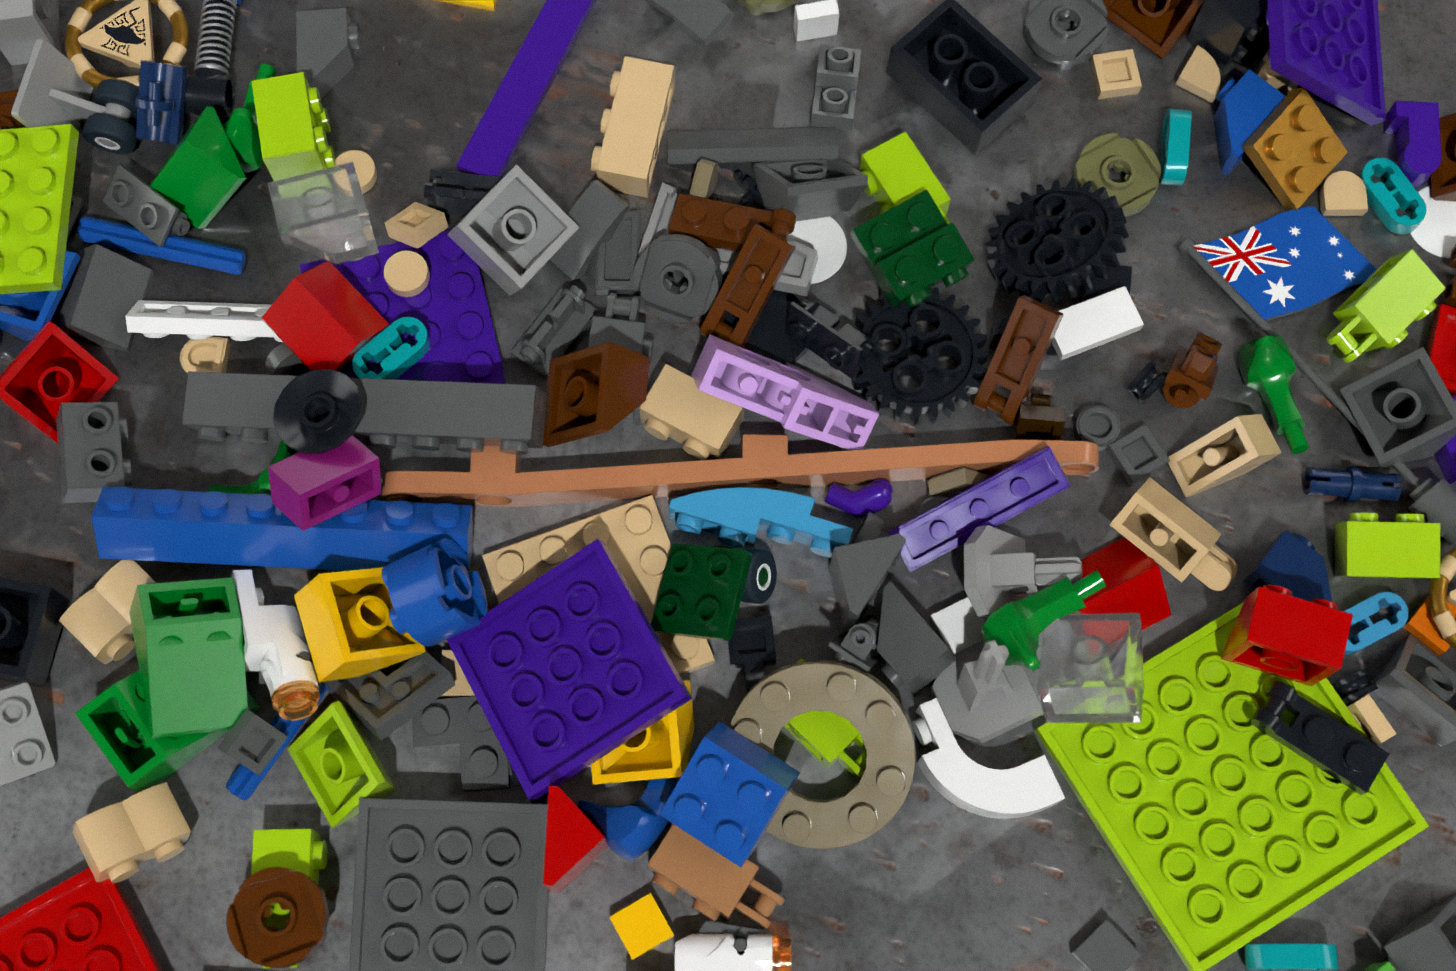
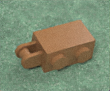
M674 824L647 864L649 870L655 873L651 879L653 883L674 896L681 889L695 898L691 907L716 922L719 915L729 920L734 910H737L758 925L768 929L771 924L768 918L776 905L782 906L785 901L780 895L754 879L759 870L757 865L746 860L740 868ZM748 887L760 894L752 909L740 902Z

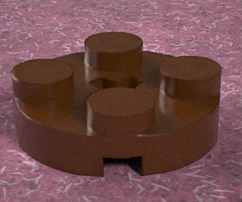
M272 867L258 871L241 884L238 888L240 891L236 894L233 904L229 905L226 925L230 941L238 953L248 958L254 964L274 969L294 966L311 956L315 949L321 946L326 939V928L329 922V907L326 897L320 886L302 872L284 867ZM275 904H279L282 910H290L291 918L286 921V928L282 931H278L276 926H267L266 918L273 914L272 906Z

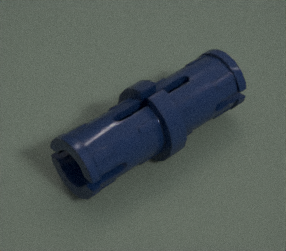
M1349 466L1346 470L1307 467L1304 474V481L1310 482V485H1304V493L1306 495L1341 496L1348 502H1356L1359 498L1397 502L1401 495L1402 487H1394V483H1402L1401 476L1398 473L1361 472L1359 467Z

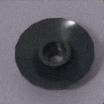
M332 369L312 370L297 376L282 390L275 403L273 422L277 435L289 448L304 454H323L340 447L354 434L362 420L364 402L359 387L346 374ZM329 414L325 420L318 422L322 415Z

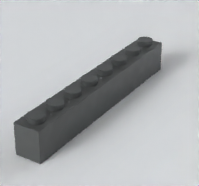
M188 371L182 424L198 431V437L201 439L224 441L226 434H239L241 440L266 443L268 436H278L273 422L275 403L282 390L297 376ZM350 378L359 387L364 402L362 420L353 436L358 440H369V446L393 449L396 448V442H412V447L415 449L436 451L439 450L440 444H456V450L472 453L483 452L484 446H500V452L516 455L527 454L528 448H543L547 394L536 385ZM329 414L322 415L318 422L325 420Z

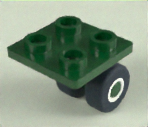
M673 544L670 549L651 621L654 631L660 634L730 641L740 602L761 604L771 597L777 579V569L773 556L768 551L762 549H734L727 546L710 547Z

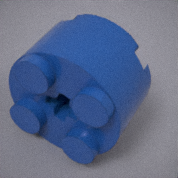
M444 538L408 554L382 569V578L388 588L393 608L389 611L393 627L400 634L408 632L417 642L424 646H434L480 625L482 622L479 619L487 614V598L482 580L477 570L468 572L461 561L468 558V555L454 541Z

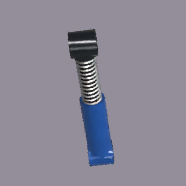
M202 0L203 8L201 9L202 15L196 62L192 73L187 74L184 113L188 117H199L206 106L215 108L218 117L230 118L235 108V88L233 79L228 75L229 72L227 70L229 68L228 62L230 61L229 55L231 54L229 49L232 47L231 42L233 41L231 36L233 35L235 8L241 4L242 0Z

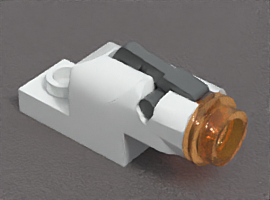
M233 570L231 577H233L242 621L245 672L261 671L270 691L272 706L279 712L281 718L295 721L311 716L317 710L321 682H318L297 609L289 605L264 606L263 591L260 587L255 588L252 570Z
M706 921L698 934H690L675 942V971H792L791 939H779V934H768L764 930Z

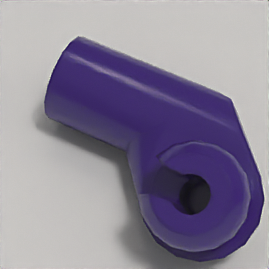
M882 478L873 480L871 484L855 492L833 482L826 496L825 503L855 517L864 518L869 511L876 513L889 505L892 500L893 488L890 482Z

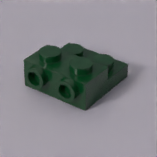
M928 190L872 218L850 232V236L893 309L903 303H906L908 308L920 304L932 296L929 289L942 282L946 288L955 285L969 276L967 268L975 261L953 222L947 224Z

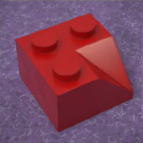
M1265 585L1258 587L1246 597L1225 645L1221 659L1313 686L1341 669L1353 614L1338 610L1339 606L1328 600L1311 599L1306 601L1293 597L1289 589L1281 586Z

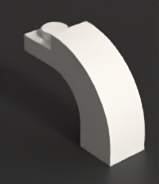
M937 698L918 706L915 711L917 719L912 721L913 728L923 747L929 745L932 751L922 755L917 763L929 783L954 805L979 816L1011 819L1035 814L1065 799L1045 755L1010 769L1000 770L984 767L971 760L959 747Z

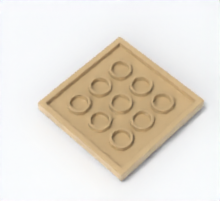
M653 495L482 555L498 603H502L596 539H600L605 542L651 624L671 549V543ZM656 633L680 676L715 664V659L707 639Z

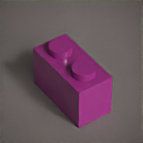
M353 435L340 447L323 454H304L299 452L268 466L272 503L302 531L382 494L379 457Z

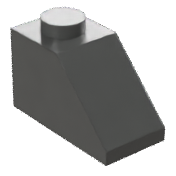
M347 8L296 11L297 73L304 72L310 88L317 87L322 99L355 67V50H361L360 28L358 24H352Z
M891 581L884 586L877 651L887 663L880 669L898 690L906 684L916 695L956 661L957 658Z

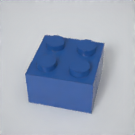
M719 722L702 739L662 809L660 816L741 868L756 849L801 772L727 725Z

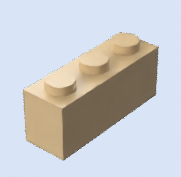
M625 56L621 72L614 71L610 96H613L614 100L611 109H604L600 132L605 134L602 147L595 146L591 160V171L596 172L597 180L611 191L646 198L649 196L675 89V68L673 65Z

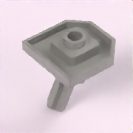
M989 525L976 527L964 543V590L977 616L986 620L992 612L1008 602L1020 600L1026 597L1027 593L1038 592V586L1052 585L1066 577L1074 584L1081 580L1083 576L1080 558H1036L1034 552L1026 553L1025 539Z
M995 640L986 643L985 641L979 642L955 654L957 660L935 678L931 691L934 697L937 698L953 734L984 743L1045 714L1023 666L1005 665L1009 655L1005 645L998 646Z

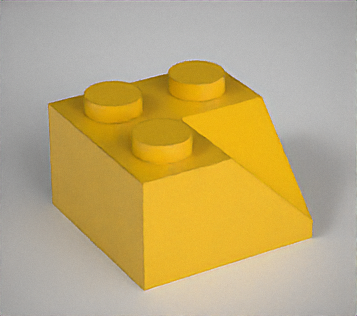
M384 567L321 573L294 595L318 682L360 677L421 655L426 651L425 646L417 642L408 632L400 634L393 627L389 617V611L393 608L388 588L382 578V569Z

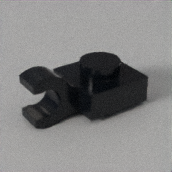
M772 616L736 619L732 638L728 641L730 669L744 668L746 694L765 677L763 666L776 665Z

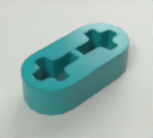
M1168 108L1166 111L1161 134L1160 184L1180 187L1184 184L1189 162L1192 116L1190 110Z
M1375 158L1365 164L1358 177L1361 178L1366 187L1369 206L1391 232L1403 235L1413 232L1423 221L1427 213L1423 198L1393 161L1386 158ZM1373 175L1377 178L1384 176L1387 181L1385 184L1381 181L1374 184L1371 178ZM1398 208L1402 211L1409 209L1412 214L1410 217L1407 215L1399 217L1396 211Z
M402 317L394 321L354 355L352 365L357 378L392 380L398 378L428 352L430 337L427 329L420 320L413 317ZM405 332L411 336L415 335L417 344L412 347L408 343L402 344L400 336ZM371 359L375 363L381 362L383 371L379 374L373 371L368 372L366 363Z
M1336 944L1244 945L1246 970L1339 969Z

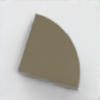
M704 158L698 161L690 196L706 199L711 196L717 184L718 163Z
M961 467L927 480L929 495L952 497L986 479L989 475Z

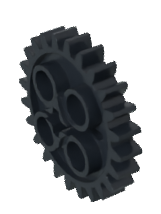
M1072 178L1066 187L1061 188L1058 179H1056L1050 190L1045 191L1044 187L1038 184L1036 195L1031 197L1024 191L1020 193L1023 202L1019 205L1008 202L1006 205L1010 214L996 215L995 218L999 227L989 228L988 233L992 240L985 243L989 253L986 257L998 284L1003 283L1007 293L1010 294L1017 291L1019 297L1023 295L1029 296L1033 293L1035 300L1040 303L1046 294H1051L1054 303H1057L1062 292L1068 291L1069 295L1074 299L1077 297V287L1083 285L1091 291L1094 289L1091 279L1098 277L1106 280L1108 275L1105 266H1119L1120 263L1116 254L1126 252L1124 239L1129 237V233L1125 225L1127 221L1122 207H1119L1115 196H1108L1104 186L1095 191L1092 181H1088L1079 189L1076 178Z
M937 287L931 292L932 296L912 308H908L907 304L903 303L893 309L882 292L880 299L881 307L869 301L866 307L868 316L857 314L855 319L857 330L872 338L871 344L876 346V350L868 361L861 358L857 374L860 376L854 381L853 388L854 390L867 388L868 391L864 400L872 403L878 399L881 402L878 411L879 415H883L889 408L895 409V422H899L904 413H910L913 425H917L921 414L926 413L929 421L934 424L938 417V410H941L948 418H951L955 411L954 403L962 408H966L970 400L967 393L977 395L981 385L976 380H983L987 369L980 364L987 363L989 352L979 349L985 345L987 335L974 334L979 328L980 319L967 321L965 318L970 307L965 305L956 310L953 307L955 301L954 294L950 295L944 302L939 300V288ZM927 321L936 330L925 333L920 331L915 326V323ZM944 337L951 338V341H944L938 343V341ZM881 340H890L896 344L898 349L892 352H885L876 343ZM910 350H913L915 354L908 357ZM926 352L924 359H921L919 355ZM941 357H949L957 364V368L951 370L940 367L936 360ZM896 366L895 369L890 372L886 373L883 371V368H890ZM903 376H911L918 381L919 386L914 389H907L901 386L898 379Z

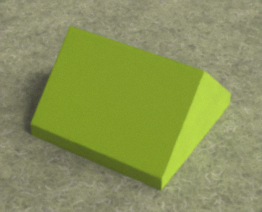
M340 701L332 703L287 749L332 828L343 824L359 813V798H385L397 790L354 715Z

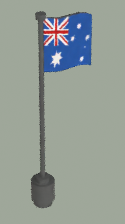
M1314 206L1301 207L1298 210L1279 213L1235 235L1196 245V242L1191 237H1188L1177 248L1183 255L1188 253L1267 336L1278 333L1266 321L1305 311L1350 288L1361 286L1377 270ZM1287 344L1296 366L1364 435L1347 404ZM1404 463L1394 464L1393 466L1415 488L1409 495L1415 501L1409 509L1414 514H1424V523H1440V538L1443 537L1451 545L1456 541V490L1444 478L1438 483H1435L1431 478L1422 483Z

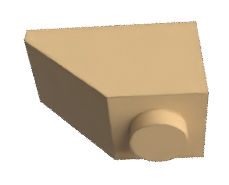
M1262 414L1240 415L1169 456L1171 461L1168 464L1185 497H1191L1244 475L1282 452Z

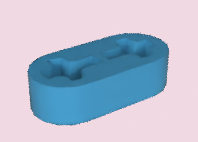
M1384 591L1343 611L1353 614L1351 626L1358 624L1361 629L1360 632L1350 638L1351 641L1347 640L1344 656L1355 654L1402 628L1408 619L1406 602L1399 595ZM1380 607L1382 609L1389 607L1392 610L1393 615L1388 620L1383 619L1373 624L1369 618L1378 612Z

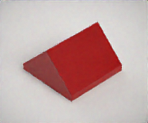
M329 260L296 276L262 316V321L310 371L332 369L339 372L354 358V355L360 348L390 325Z
M48 321L0 375V400L9 409L58 444L56 417L60 404L99 402L119 378L54 323Z
M1125 537L1081 559L1082 578L1097 570L1107 585L1082 600L1086 606L1085 608L1068 614L1091 657L1172 615L1159 565Z
M549 786L543 886L551 893H561L609 846L603 834L559 786Z

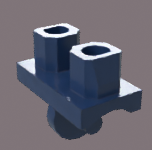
M141 60L139 94L135 97L134 106L138 107L137 139L154 140L177 145L182 139L187 80L186 66Z

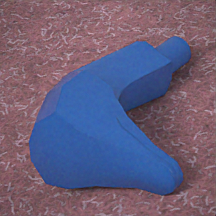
M681 777L649 780L642 796L630 805L609 806L583 799L579 800L577 807L603 834L612 852L625 860L633 862L648 851L664 831L668 820L660 816V813Z

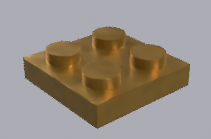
M1305 88L1292 89L1242 145V148L1285 210H1298L1347 154V150Z

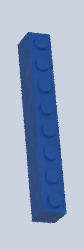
M103 487L91 515L98 555L101 559L351 571L388 566L408 554L447 538L457 543L468 555V558L461 561L469 572L473 551L472 505H456L452 503L437 504L367 500L302 531L272 503L271 495Z

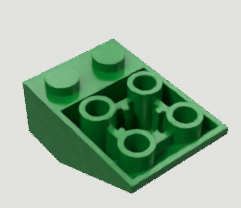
M233 577L137 585L129 614L152 739L232 729L246 708L248 709L242 621Z
M140 670L114 683L75 712L78 719L128 788L137 792L160 784L229 731L222 730L152 739ZM247 690L248 710L254 712L260 706Z

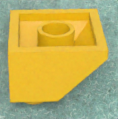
M682 680L692 697L690 680ZM692 699L592 763L593 785L681 777L688 764L695 727Z

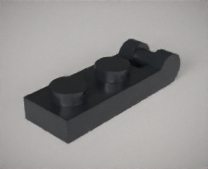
M1273 681L1266 692L1267 702L1263 708L1258 707L1250 722L1256 728L1358 794L1367 793L1390 753L1299 696L1289 685L1280 681ZM1284 709L1295 715L1289 726L1280 719Z

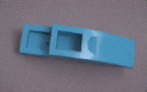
M746 487L713 489L671 499L669 505V520L674 521L678 529L692 534H700L701 530L719 535L718 540L722 543L742 548L744 543L755 546L759 531L761 530L767 532L766 536L775 542L790 545L793 541L809 545V550L817 555L832 558L835 547L849 545L853 528L811 516L815 498L780 490Z

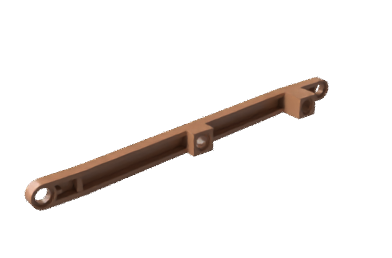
M743 434L742 458L520 472L521 455L500 452V446H484L483 452H471L470 472L390 471L384 473L381 498L384 501L526 507L641 499L653 495V498L685 496L691 493L722 488L746 487L778 490L832 486L833 482L839 485L871 483L877 478L885 479L888 482L926 480L961 467L993 475L1045 446H1050L1065 475H1085L1099 470V451L1097 444L1088 441L998 440L788 455V435Z

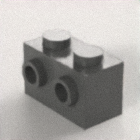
M118 402L61 403L56 417L62 503L97 502L103 487L130 486L131 463L129 459H122L121 444H127L128 426L126 417H119Z

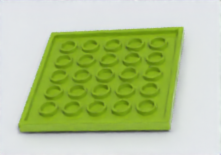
M1243 603L1035 730L1038 738L1188 971H1206L1429 827L1386 763L1383 764L1368 792L1360 795L1271 738L1250 722L1258 707L1263 708L1267 702L1266 692L1272 682L1280 681L1292 687L1299 696L1369 740L1327 678L1313 686H1308L1221 659ZM1284 709L1280 719L1289 726L1295 715Z

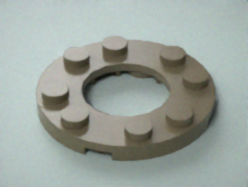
M821 659L820 661L783 666L762 678L751 688L738 706L730 728L774 755V743L781 728L792 718L809 711H830L848 719L860 732L867 750L866 768L859 782L846 794L835 798L823 800L809 799L791 789L766 831L785 842L815 849L839 848L860 842L879 831L895 816L909 792L915 769V745L908 716L895 695L881 681L856 666L844 662Z

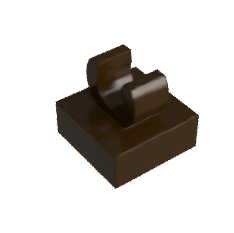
M1032 393L1031 405L1020 404L1013 430V440H1060L1065 425V408L1050 407V395Z

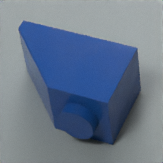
M1250 69L1238 82L1231 78L1216 97L1221 104L1213 116L1220 169L1227 176L1247 155L1242 145L1286 97Z

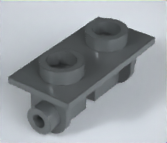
M122 164L118 165L103 202L159 247H163L168 235H185L190 228L187 215L179 211L175 205Z
M572 285L569 290L562 286L513 348L511 354L544 377H547L550 360L565 354L598 309L583 300L586 295L577 286Z
M873 615L866 616L858 624L854 625L848 633L843 631L834 638L828 646L837 651L834 656L835 659L858 668L861 667L868 672L881 658V655L874 651L878 645L880 618Z

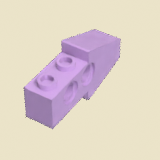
M710 334L691 374L698 390L779 421L783 428L848 450H863L879 416V412L872 403L787 362L784 365Z

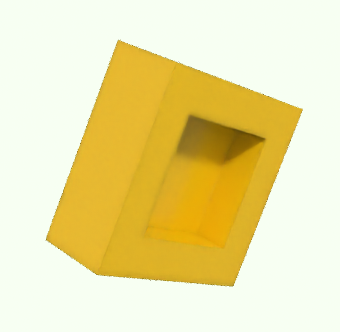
M651 893L609 917L632 960L674 937L671 928Z

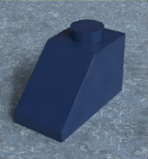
M1285 530L1270 544L1243 580L1253 590L1265 585H1277L1289 589L1292 592V596L1306 601L1324 599L1333 602L1324 557L1315 551L1314 545L1307 538L1300 534H1292L1288 530Z

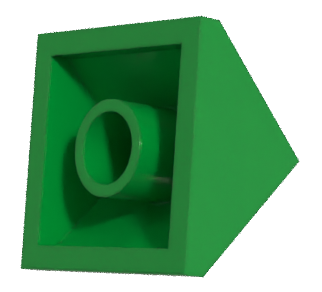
M206 106L166 158L149 185L175 205L179 211L185 213L190 224L202 229L207 227L246 179L214 107Z

